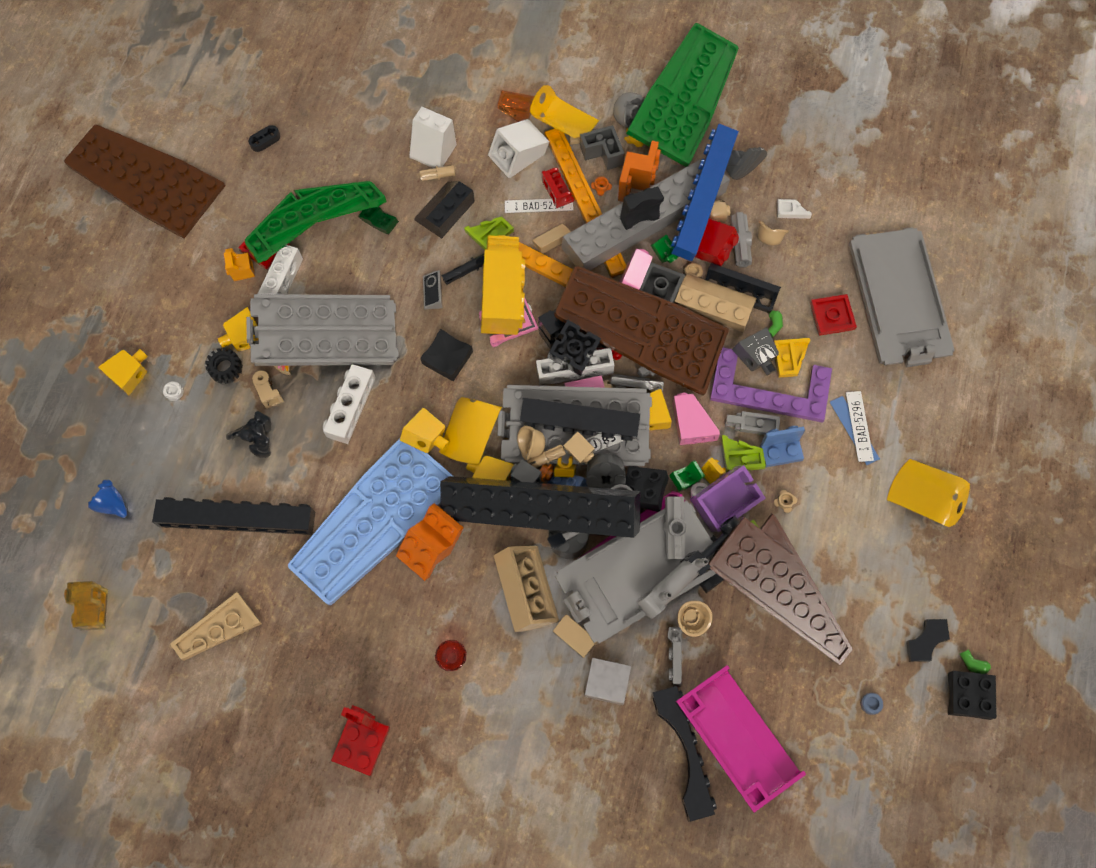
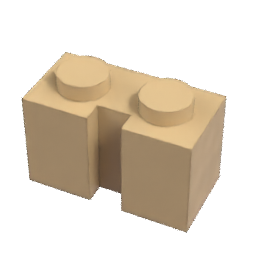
M579 432L563 445L564 449L580 465L583 462L587 464L594 457L593 452L595 448Z

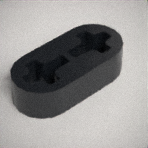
M269 125L250 136L248 142L253 151L260 152L279 141L280 133L276 126Z

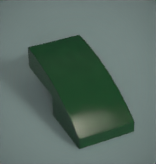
M380 207L362 210L358 215L362 221L388 235L399 222L396 217L384 213Z

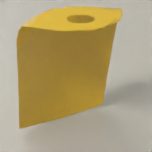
M543 85L539 89L530 107V113L533 117L573 138H578L580 134L590 132L599 122L598 119L561 100L549 85ZM542 93H545V100L541 104L540 96Z
M461 397L455 405L444 436L449 441V445L444 451L440 449L439 452L456 461L479 464L502 407L478 400L471 402L470 398Z
M909 459L895 476L887 500L944 526L951 527L958 522L964 513L968 501L970 483L961 477ZM954 494H958L956 501L953 500ZM962 502L961 511L957 514L958 506Z

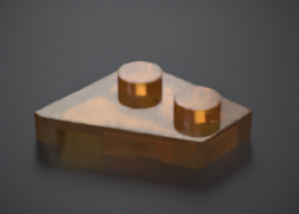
M501 90L497 104L498 109L517 122L530 119V107L535 96Z

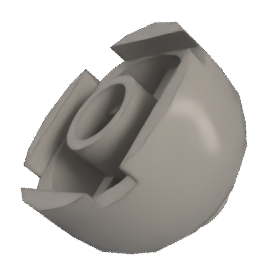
M634 92L623 93L619 96L613 108L616 121L620 125L629 128L645 98Z

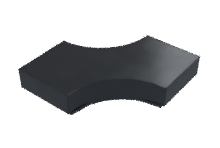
M926 619L924 621V629L921 635L914 640L907 641L909 662L932 661V653L936 645L950 640L947 619Z

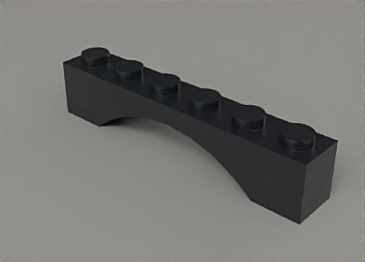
M677 686L653 692L651 696L657 716L663 719L675 731L686 753L688 780L682 803L688 822L715 815L714 810L717 809L714 797H710L707 789L710 788V782L707 774L703 775L701 766H704L701 754L696 752L695 745H697L695 733L690 732L688 724L691 723L676 702L684 696L682 690L678 691Z

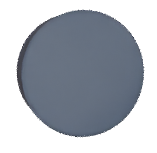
M868 693L862 697L860 704L865 713L875 715L881 712L883 700L878 694Z

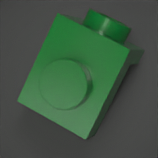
M667 234L651 244L661 263L667 261L672 263L679 258L671 254L673 247Z
M692 461L687 467L672 472L669 477L680 492L699 483L705 475L697 462Z

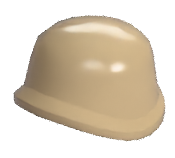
M760 220L758 222L757 237L762 243L775 246L780 244L786 233L789 232V230L771 229Z
M523 426L518 432L517 442L524 460H529V458L538 457L542 454L546 442L541 431L531 426Z
M688 601L678 611V625L686 635L692 637L700 636L709 629L712 623V612L701 601Z

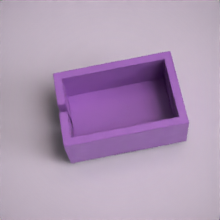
M744 465L735 466L690 498L711 532L721 531L719 527L727 519L734 515L739 518L765 499L756 483L744 484L754 480Z

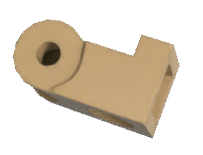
M257 371L252 379L265 408L268 409L284 402L278 389L273 390V382L267 372Z

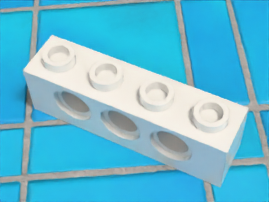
M286 245L277 252L258 294L288 293L303 260L298 248Z
M611 349L596 350L592 356L587 354L590 360L581 376L567 369L569 364L564 361L560 365L549 358L537 360L536 366L540 386L613 374L614 361Z
M352 364L350 369L346 371L343 386H340L337 392V400L331 405V414L323 424V432L327 438L345 444L349 443L376 379L373 370ZM354 385H359L358 388H356V389H351L352 386H354ZM352 401L349 406H344L346 402ZM345 418L343 422L337 423L338 419Z

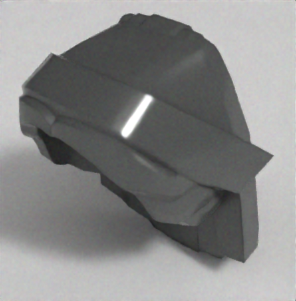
M762 147L749 148L746 152L732 150L726 171L732 179L739 180L752 172L767 157V151Z

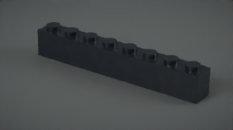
M164 497L163 500L156 499L152 523L164 528L313 535L316 512L307 504L291 506L288 503L272 505L268 502L252 504V502L241 501L239 504L229 500H222L219 503L209 499H202V502L190 498H183V501H179L174 498Z

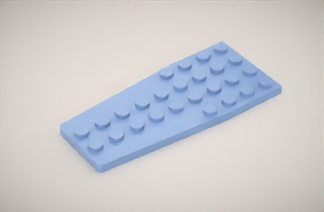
M399 438L354 485L289 562L288 568L327 605H332L403 542L408 529L424 519L429 506L434 503L437 506L441 505L440 481L453 475L428 453L400 441Z

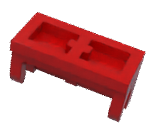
M552 168L542 171V183L557 209L574 202V198L563 181L560 172H558V168Z

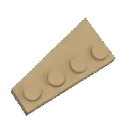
M236 592L170 643L180 659L185 661L262 623L242 596Z

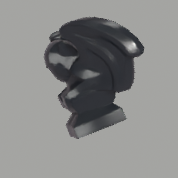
M256 411L254 418L250 419L244 426L227 433L226 439L231 440L240 437L244 441L253 442L252 445H249L250 452L259 458H268L271 455V452L268 451L270 441L265 434L271 431V419L267 415Z

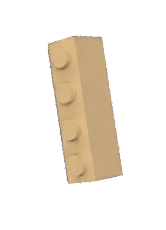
M687 274L681 284L675 304L718 324L744 332L757 298Z
M511 546L495 554L494 559L514 631H530L559 622L538 546Z

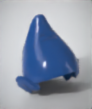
M103 480L98 485L100 490L88 502V508L99 513L125 518L127 516V509L121 494L110 480Z

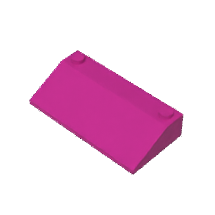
M727 665L676 702L750 809L755 813L804 777L806 773L798 770L728 672L730 668Z

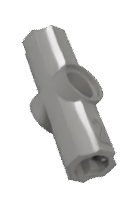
M737 212L731 215V226L736 228L739 235L738 243L733 248L736 266L743 268L752 264L751 231L748 230L747 214Z
M665 497V523L663 529L666 534V559H685L687 524L684 521V497ZM675 522L678 524L676 533L672 531V525Z

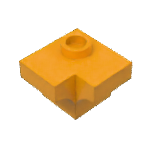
M233 248L225 249V270L227 275L232 277L233 281L255 277L253 261L248 253L237 254Z

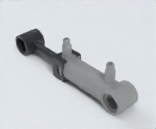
M735 515L720 525L719 528L722 531V535L702 553L698 550L689 553L685 559L680 561L681 564L653 589L643 594L637 600L638 605L649 619L660 614L666 608V604L696 577L701 576L711 567L708 558L719 549L739 523Z

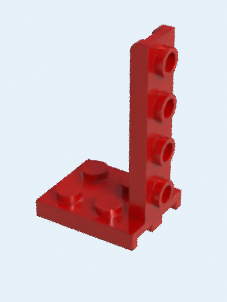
M354 705L351 706V709L344 707L341 716L348 720L331 761L371 776L390 727L375 721L376 716Z

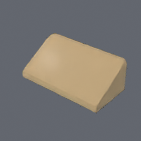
M561 224L533 239L532 242L538 251L543 254L562 244L563 236L571 231Z
M565 614L553 630L558 637L583 658L597 643H593L587 631L567 614Z

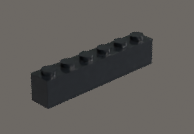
M523 398L520 422L524 423V426H531L533 428L536 425L543 426L544 430L555 431V428H562V432L574 433V430L582 431V435L594 436V433L602 434V438L613 439V436H620L623 441H633V438L637 439L640 414Z

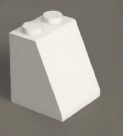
M421 107L413 119L410 158L432 168H436V166L438 168L443 167L457 145L453 120Z
M529 119L498 128L488 156L508 178H511L542 157L546 152L549 141Z

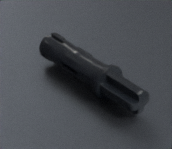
M484 254L476 258L472 257L470 261L442 274L441 277L446 286L475 270L478 271L484 264Z

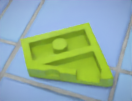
M501 216L491 221L480 222L478 226L471 228L466 226L464 230L485 250L487 249L488 235L509 236L514 232V227Z
M726 435L721 436L726 473L735 466L744 465L748 471L765 469L763 448L754 445L750 446L740 440L737 442L729 439Z

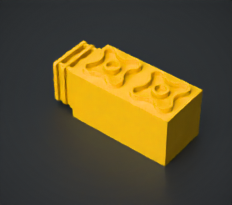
M488 235L483 264L481 333L518 335L519 329H522L524 321L525 293L523 288L525 285V259H522V252L519 251V237Z

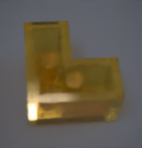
M93 581L68 582L64 598L67 604L74 606V613L71 616L73 627L81 631L105 629L108 589Z

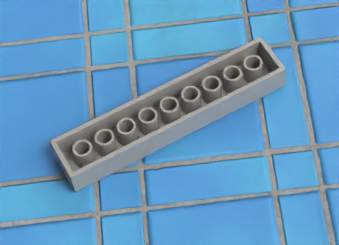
M701 159L650 187L658 186L664 196V201L660 204V218L658 220L641 221L631 229L626 230L620 220L622 203L563 236L562 250L575 266L590 271L684 217L682 211L685 205H688L690 202L687 197L690 190H694L695 185L692 183L696 174L700 173L698 166ZM725 174L716 198L726 193L730 179Z

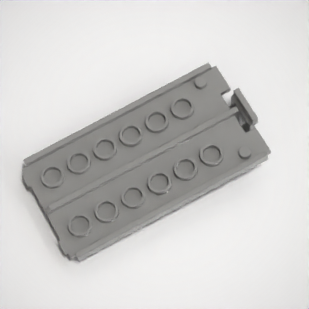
M911 227L899 231L870 235L860 234L853 237V240L849 242V247L879 364L884 363L885 366L903 363L902 356L910 355L905 366L912 367L930 364L932 358L952 356L955 349L922 231Z
M254 294V298H250L251 317H258V326H253V320L250 317H246L247 343L251 346V363H255V366L393 365L394 361H397V358H399L398 348H396L394 315L396 313V303H394V300H390V295ZM253 335H255V338H259V340L254 341Z
M507 385V388L503 389V408H511L510 413L500 411L498 415V436L509 438V440H502L501 460H505V462L520 463L521 460H524L517 442L518 432L524 426V423L520 422L523 398L639 413L640 422L637 439L633 438V441H622L608 447V441L605 449H602V442L598 438H591L588 442L594 439L600 442L599 450L593 452L594 456L600 453H613L623 461L624 466L644 467L645 463H649V459H651L649 421L652 397H650V393H647V389ZM536 425L534 428L541 431L545 437V451L560 444H566L577 432L582 435V431L574 430V433L562 432V428H555V431L544 430L543 426ZM582 435L585 439H588V438H590V437H593V436ZM567 451L562 456L563 463L569 462L568 460L571 455ZM573 458V463H572V464L580 465V464ZM558 459L551 461L550 464H558Z
M688 501L684 502V521L687 524L685 557L697 550L702 553L713 543L696 516L695 509ZM665 509L641 522L640 532L634 538L617 536L557 571L555 578L565 594L570 591L574 592L563 601L576 623L581 622L587 617L590 621L583 626L593 643L597 642L599 644L645 617L646 613L638 605L637 600L643 594L653 589L681 564L680 561L682 559H666V534L663 529ZM676 522L672 525V531L674 533H676L678 530V524ZM716 551L708 558V561H710ZM709 568L701 576L696 577L673 599L716 573Z

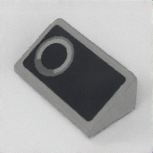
M440 270L423 276L424 310L443 308Z

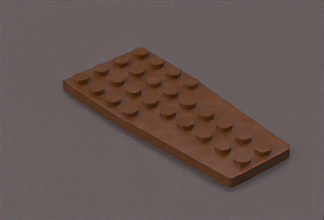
M94 125L64 160L70 169L141 216L185 239L225 187L224 182L178 158L99 125Z
M579 266L572 270L554 313V316L562 322L566 323L569 320L580 326V332L585 335L589 331L600 337L601 344L647 370L702 396L707 392L729 332L728 328L678 304Z

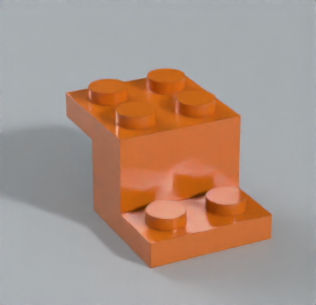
M651 142L648 155L627 151L619 180L618 201L623 202L624 197L631 193V188L645 190L654 185L656 170L658 171L661 150L658 149L659 142Z
M434 503L429 506L424 519L408 529L396 557L426 581L430 578L436 564L451 554L464 527Z

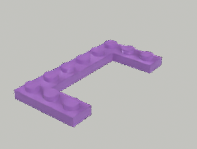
M722 348L716 366L711 401L824 422L832 368L813 365L806 399L733 384L738 356L732 349Z

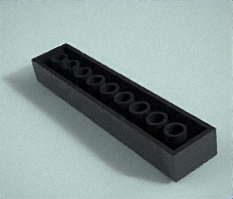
M449 476L440 481L441 509L458 522L634 538L640 532L641 491Z

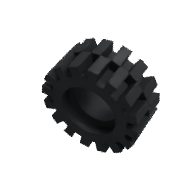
M223 347V351L217 348L216 353L213 350L211 352L212 356H207L209 361H205L207 365L205 368L213 380L218 381V383L222 384L224 382L228 384V380L234 382V377L239 378L237 373H242L240 369L243 368L241 360L230 348L228 350ZM222 361H230L231 365L227 370H218L217 367Z

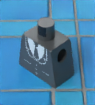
M767 327L741 340L732 349L750 371H755L762 367L768 376L777 370L771 361L779 355V352Z

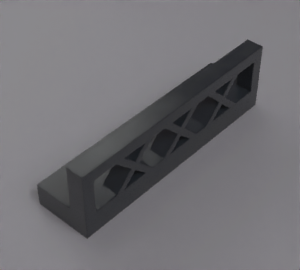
M713 263L710 264L705 279L706 281L710 279L715 280L724 287L732 286L741 293H752L753 297L757 298L753 308L767 313L772 311L781 288ZM767 298L772 300L770 307L762 305L760 299Z

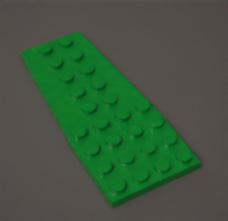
M695 23L649 90L626 134L649 147L652 141L659 142L658 149L661 150V154L688 167L710 125L739 47L699 23Z

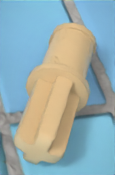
M453 165L439 168L436 166V168L421 170L419 174L421 181L440 180V178L455 176V170Z
M560 444L547 451L544 450L538 457L529 458L527 463L530 464L536 461V463L532 464L535 468L546 463L549 465L551 461L564 456L566 451L563 445Z

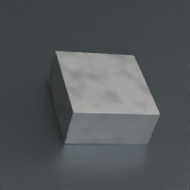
M592 658L585 697L624 705L631 666Z

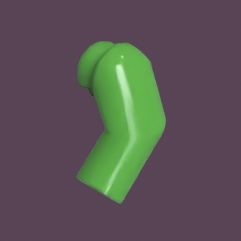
M771 311L769 313L772 325L768 330L772 338L783 327V317L779 311Z
M969 650L960 653L970 672L987 674L990 671L991 665L989 662L974 659Z

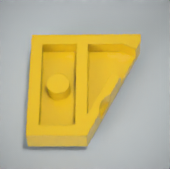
M810 338L774 340L779 355L775 358L778 378L797 376L810 343Z

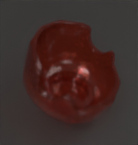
M446 640L437 647L435 661L445 671H456L466 662L467 651L463 644L457 640Z

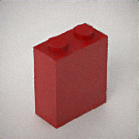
M708 219L694 258L722 267L723 263L728 260L732 248L738 243L739 235L736 228Z

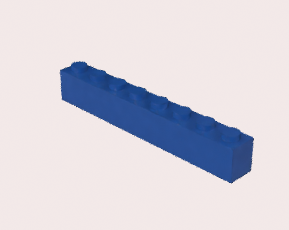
M718 124L715 130L712 129L708 138L711 142L706 145L703 152L706 155L705 159H701L698 166L700 173L696 174L692 183L695 185L694 190L691 189L687 197L690 202L688 205H685L682 211L684 219L679 221L676 228L679 231L678 236H674L671 243L673 247L671 254L691 262L696 256L739 131L722 124Z

